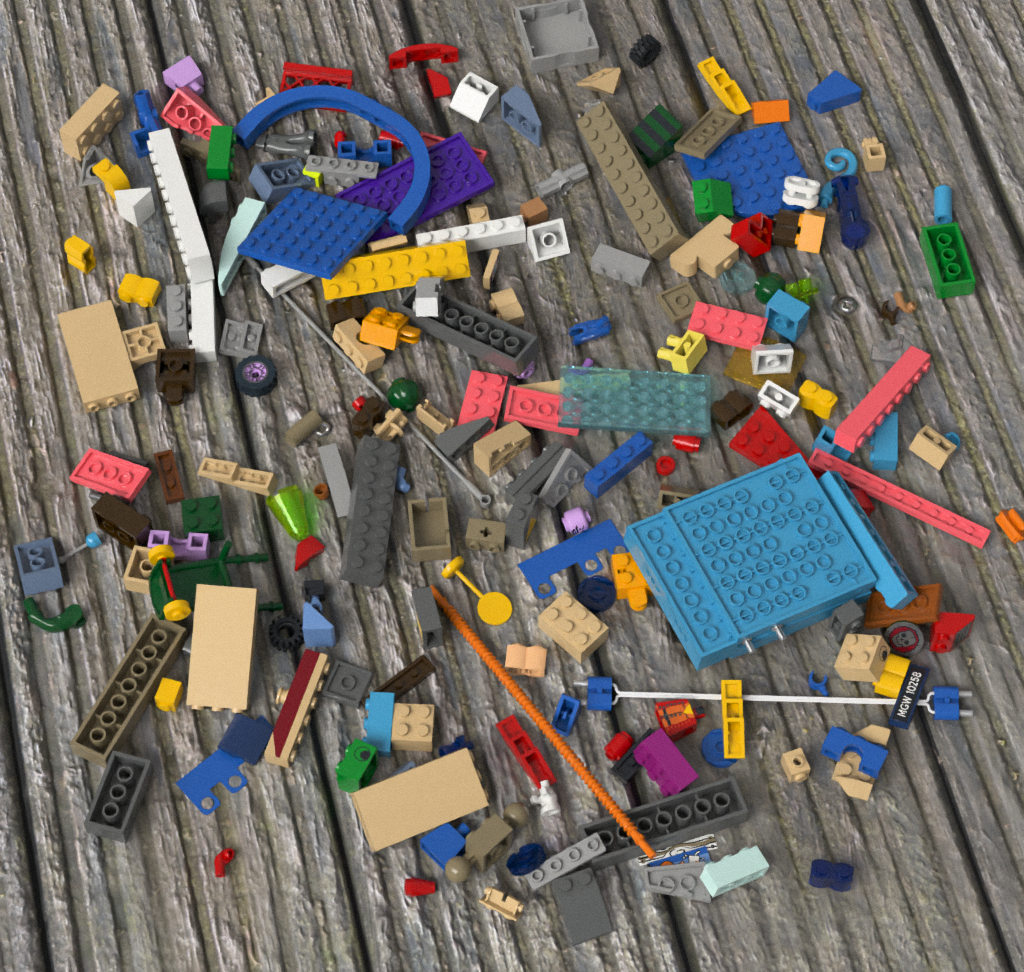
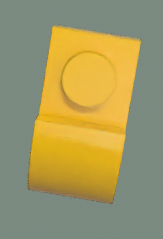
M107 158L92 167L93 172L104 182L106 191L115 200V190L131 189L130 183L117 164L114 166Z

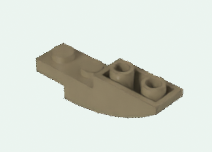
M185 138L180 141L182 154L207 164L208 141L202 139L199 144ZM234 162V172L230 173V181L241 183V172Z

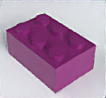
M659 728L643 740L633 751L636 761L645 767L649 778L652 781H656L660 787V792L665 797L682 793L699 777L662 728Z

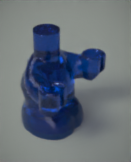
M460 735L451 744L440 746L439 755L441 757L466 747L468 750L473 749V742H466L465 736Z

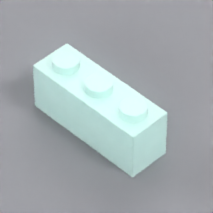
M757 846L750 849L745 847L738 854L733 856L729 854L719 862L715 863L712 861L706 864L700 878L713 898L763 877L770 866Z

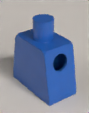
M445 823L421 838L420 848L445 871V865L450 858L463 856L465 853L466 839L464 837L471 831L465 823H461L456 829L449 823Z

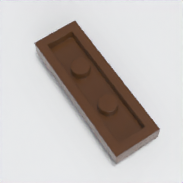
M172 449L154 453L166 505L185 500Z

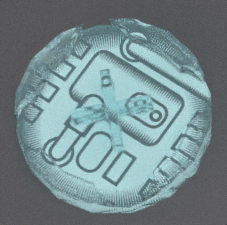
M734 262L730 269L723 271L719 275V282L726 292L741 295L751 291L754 287L756 276L754 270L750 269L747 264Z

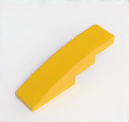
M713 56L698 63L697 67L708 84L733 114L740 116L752 109L735 80L731 81L725 69L719 67Z
M721 680L724 759H745L741 680Z

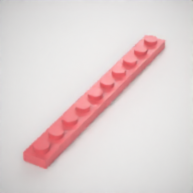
M815 448L807 463L808 467L823 474L828 470L839 472L848 486L865 491L867 495L981 549L991 532L987 528L818 448Z

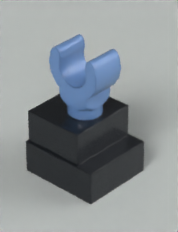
M324 579L304 581L305 593L310 596V605L313 608L318 607L322 614L323 606L320 601H325Z

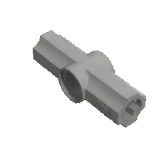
M579 163L566 170L557 169L550 178L535 184V189L540 198L548 197L558 191L567 192L574 183L589 177V172L584 163Z

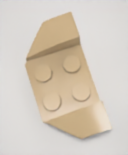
M870 725L853 735L862 736L867 742L874 745L879 744L885 748L891 730ZM847 752L842 756L840 762L837 761L832 780L837 781L848 796L868 801L875 778L858 771L861 762L860 756L854 752Z

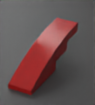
M514 714L495 725L512 754L538 791L541 789V781L548 780L550 786L557 782L537 746L533 745L526 731L522 730Z

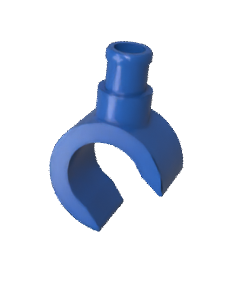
M812 671L808 679L809 686L814 690H819L823 697H827L829 695L825 686L827 676L825 675L823 682L815 683L812 680L814 673Z

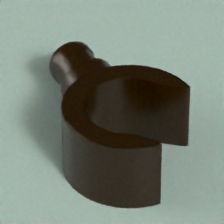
M887 300L882 305L881 313L885 318H888L890 325H895L899 306L894 311H888L886 308L889 300Z

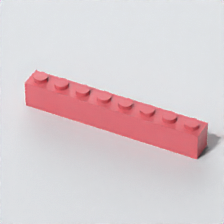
M911 345L836 429L833 443L852 453L858 447L861 448L868 436L871 437L875 428L883 423L885 416L890 415L896 404L899 405L903 396L909 394L913 385L920 381L922 374L929 371L931 355Z

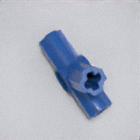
M142 89L134 94L133 102L138 111L142 127H146L148 133L162 130L149 90Z

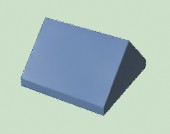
M306 601L303 606L302 628L305 647H334L336 645L334 626Z

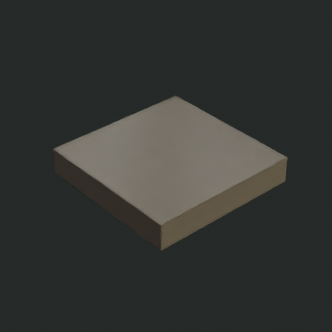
M689 281L656 294L657 301L673 325L691 318L696 301L702 302Z

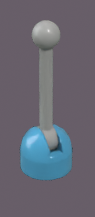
M94 531L86 537L85 544L64 557L60 556L57 559L58 563L63 564L66 559L87 546L96 548L102 545Z

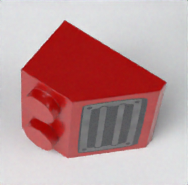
M940 612L939 621L932 622L930 626L929 651H935L936 653L952 651L969 637L975 620V614Z

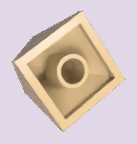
M620 67L603 68L577 82V86L604 94H614V90L620 87Z

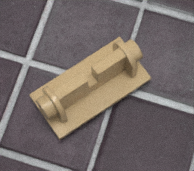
M487 886L484 891L486 895L479 900L486 908L495 910L503 914L505 918L514 921L523 914L522 911L525 907L521 900L511 895L507 896L506 901L503 900L505 892L494 886Z

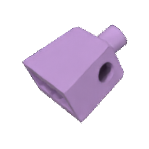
M190 56L185 57L163 71L164 83L174 91L179 87L187 86L198 96L204 92L202 87L204 85L203 75Z

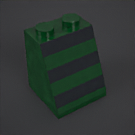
M659 104L629 133L648 169L676 152L674 144L682 137L683 125Z

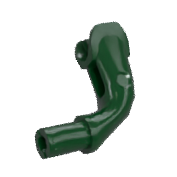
M32 597L23 601V605L28 613V620L46 632L60 633L71 628H80L86 623L83 611L78 604L70 605L65 609V612L53 618H45Z

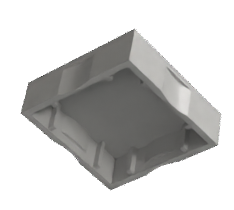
M557 0L546 4H534L515 8V23L531 74L599 60V46L588 21L584 0Z

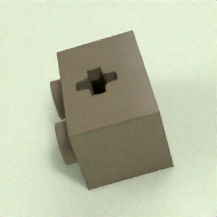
M469 518L465 537L466 548L489 550L492 553L504 552L506 544L505 523Z

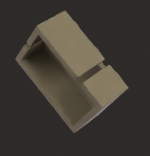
M446 497L429 498L428 512L425 509V499L407 500L413 562L452 559Z

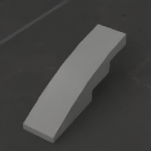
M333 443L317 447L337 518L346 517L349 511L351 491L337 444Z

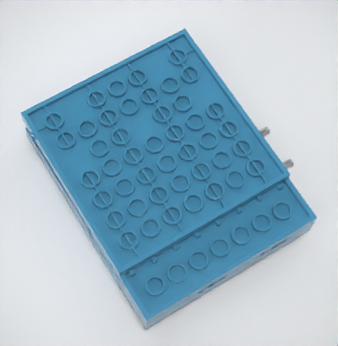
M800 453L785 459L782 458L773 464L663 508L662 512L627 526L623 540L697 671L729 657L733 659L747 652L753 654L757 648L780 639V641H783L787 638V635L831 617L833 610L851 599L856 604H862L869 600L872 593L870 588L874 587L877 581L871 568Z

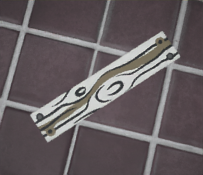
M714 834L704 835L655 851L657 855L653 859H650L647 855L638 857L639 865H646L653 861L706 846L707 851L717 849Z

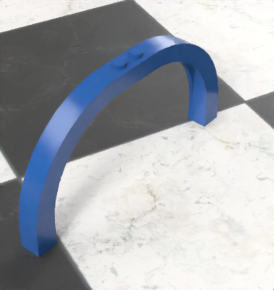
M311 85L289 89L258 104L233 129L234 133H237V144L249 149L269 126L297 111L311 108H336L351 112L394 135L406 146L413 158L415 165L413 181L405 198L388 218L390 229L403 234V236L406 235L420 218L428 203L432 188V171L428 150L422 137L410 122L394 112L390 107H385L377 100L370 99L356 91L329 85Z

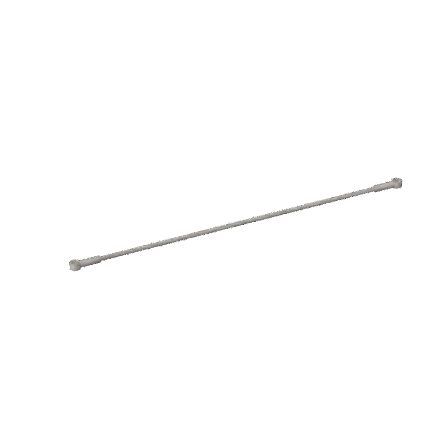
M245 256L244 260L261 274L263 270L260 268V265L252 257ZM286 293L281 294L391 409L395 410L388 403L387 397L356 367ZM409 420L407 425L464 482L467 489L480 501V506L483 508L490 507L491 497L486 494L484 495L470 480H467Z

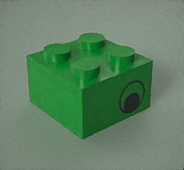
M355 738L353 743L347 746L345 750L346 756L343 761L340 760L335 769L339 789L347 793L368 786L379 766L377 747Z

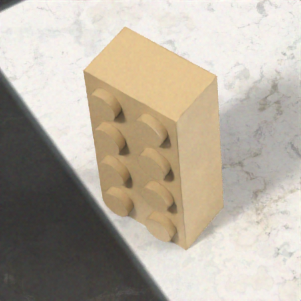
M103 83L63 125L59 132L65 153L82 161L91 146L98 145L102 138L111 132L113 126L122 120L125 114L120 92Z

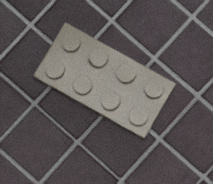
M711 108L674 144V150L705 160L742 123V116Z

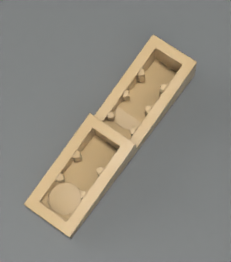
M204 457L197 472L199 476L272 497L279 482L274 473L242 468L235 462Z

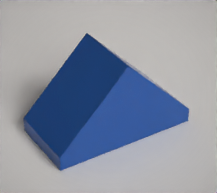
M565 693L561 694L551 723L553 729L557 730V733L566 737L570 735L581 713V700Z

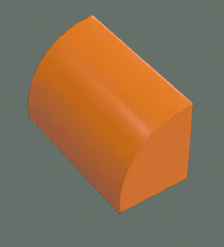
M787 99L751 102L754 124L790 121L789 101Z

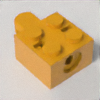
M375 307L362 321L359 340L395 350L402 341L417 344L420 339L421 330L408 326L409 317L404 316L402 313H393L385 308Z
M631 553L611 555V568L617 600L628 598L632 610H644L648 605V596L654 594Z

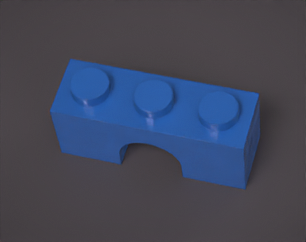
M373 140V147L370 149L358 148L356 141L338 142V158L377 162L379 167H391V140Z
M832 726L822 745L821 754L840 762L845 753H857L861 758L858 771L877 779L887 760L889 751L879 744L874 745L867 742L862 736H854L848 733L842 727L836 728Z

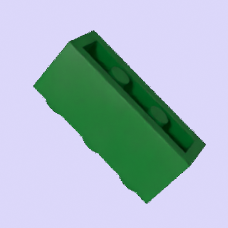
M211 125L206 166L208 179L230 180V173L234 172L232 158H235V147L233 146L237 144V133H234L233 126Z

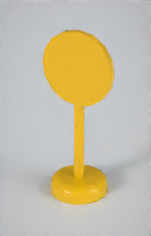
M461 556L453 559L444 568L441 575L445 579H450L457 574L480 598L477 611L484 622L490 625H501L507 622L512 613V605L509 599L498 592H489L483 595L459 571L464 565V559Z

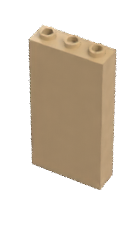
M108 300L57 314L85 412H97L100 409L115 407L118 404L140 399L139 389L112 301Z
M197 584L186 705H192V709L204 710V706L212 707L211 711H224V708H232L231 712L244 713V710L249 709L259 589Z
M467 747L461 748L350 793L371 851L376 852L489 806L487 802L489 796L486 789H483L480 781H482V777L478 769L475 770L473 765L475 760L471 750L468 751Z

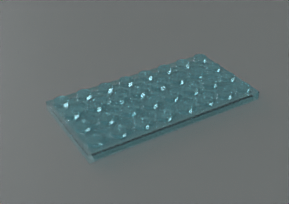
M561 365L558 427L710 437V375Z

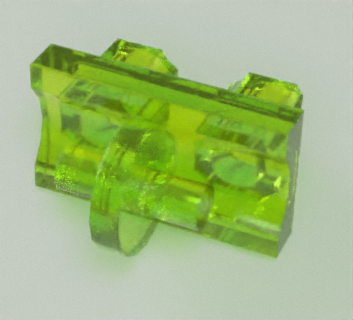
M810 278L798 280L800 289L797 282L785 285L787 293L797 300L805 302L808 306L810 298L807 296L819 292L818 287H812Z

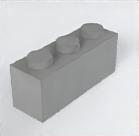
M600 243L591 259V270L598 274L607 275L615 280L626 282L631 286L642 288L650 272V261Z
M185 284L167 285V321L170 344L189 342Z

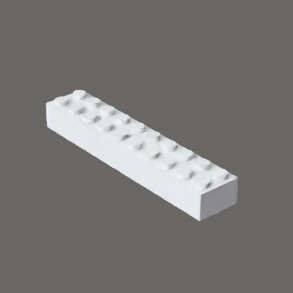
M166 128L148 133L150 140L147 141L149 151H152V153H149L151 163L156 164L153 165L156 176H159L157 178L159 188H163L161 194L163 201H167L165 203L167 213H171L169 219L171 226H175L173 232L175 239H179L177 245L179 251L183 252L181 257L183 264L187 265L185 267L187 277L192 278L193 284L215 279L210 253L170 129Z

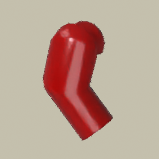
M337 131L334 135V146L337 149L338 142L346 140L347 134L344 131Z

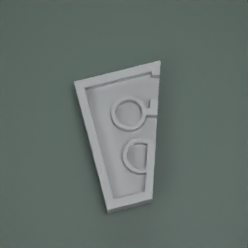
M566 448L538 497L548 506L554 508L569 493V488L574 483L578 484L582 480L581 476L593 468L573 450Z
M705 861L643 868L645 890L706 903L711 902L710 893L700 878L704 870Z

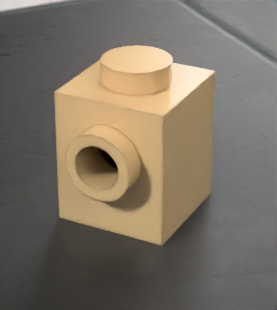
M802 748L782 754L781 764L789 783L805 781L809 777L810 766Z

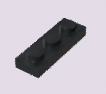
M651 728L637 740L610 770V773L625 785L643 767V765L636 761L633 751L643 740L655 732Z

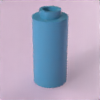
M940 185L934 189V221L938 225L948 224L953 220L952 189L947 185Z

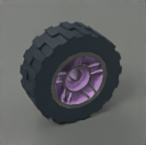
M251 355L238 363L235 369V379L237 387H239V390L244 395H249L250 397L265 396L275 388L277 382L276 368L269 358Z

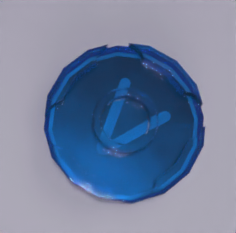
M600 575L585 578L579 584L577 591L579 603L594 613L610 609L615 603L617 595L613 582Z
M538 843L527 844L520 847V852L516 855L515 853L510 855L506 866L512 875L523 876L538 869L546 860L547 853L543 846Z

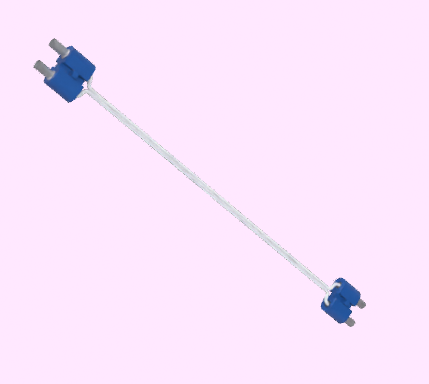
M588 676V680H574V687L588 688L587 699L579 700H581V706H586L587 710L611 711L612 705L617 703L619 697L721 700V694L619 691L617 685L612 683V677ZM612 686L615 687V691L618 693V695L615 697V701L613 702ZM933 686L932 692L927 695V699L919 700L918 705L927 706L928 711L933 714L934 720L958 721L959 717H973V710H959L958 703L959 697L972 698V691L958 690V686ZM742 695V699L747 701L895 705L897 700ZM931 695H932L933 711L931 710L930 705H929L928 703H926V702H928V701L930 700V696H931Z

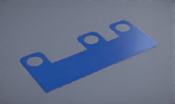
M608 519L517 565L538 598L545 599L556 593V588L549 576L575 563H578L583 572L590 576L601 571L603 568L595 553L606 548L610 555H613L614 548L619 545L626 549V553H629V550L612 521ZM594 560L597 563V568L593 571L587 570L585 568L586 561ZM540 584H549L551 587L548 594H541L538 591Z
M263 715L255 720L274 730V727ZM218 749L175 784L204 815H209L220 806L219 799L210 791L212 787L221 782L231 793H236L247 784V779L237 769L245 761L237 756L233 758ZM239 776L241 778L240 786L236 788L231 787L228 784L229 778ZM210 797L214 800V806L211 809H204L201 806V801L204 798Z

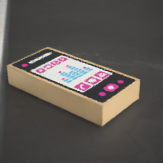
M493 249L483 275V287L486 289L491 288L500 261V250Z

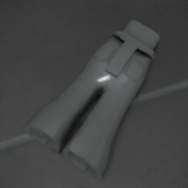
M309 129L305 133L294 135L270 134L268 136V134H265L264 137L259 136L256 139L255 148L262 149L263 152H268L272 155L285 154L307 160L309 155H315L314 150L317 149L318 145L317 130Z

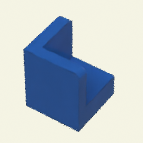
M146 127L130 132L132 146L138 159L152 153L147 146V141L150 139Z

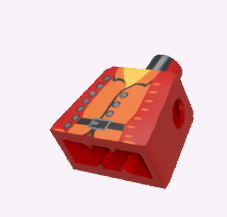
M687 699L655 703L654 712L660 728L663 729L673 743L694 733L697 728L696 720L705 717L703 707L699 706L691 709Z

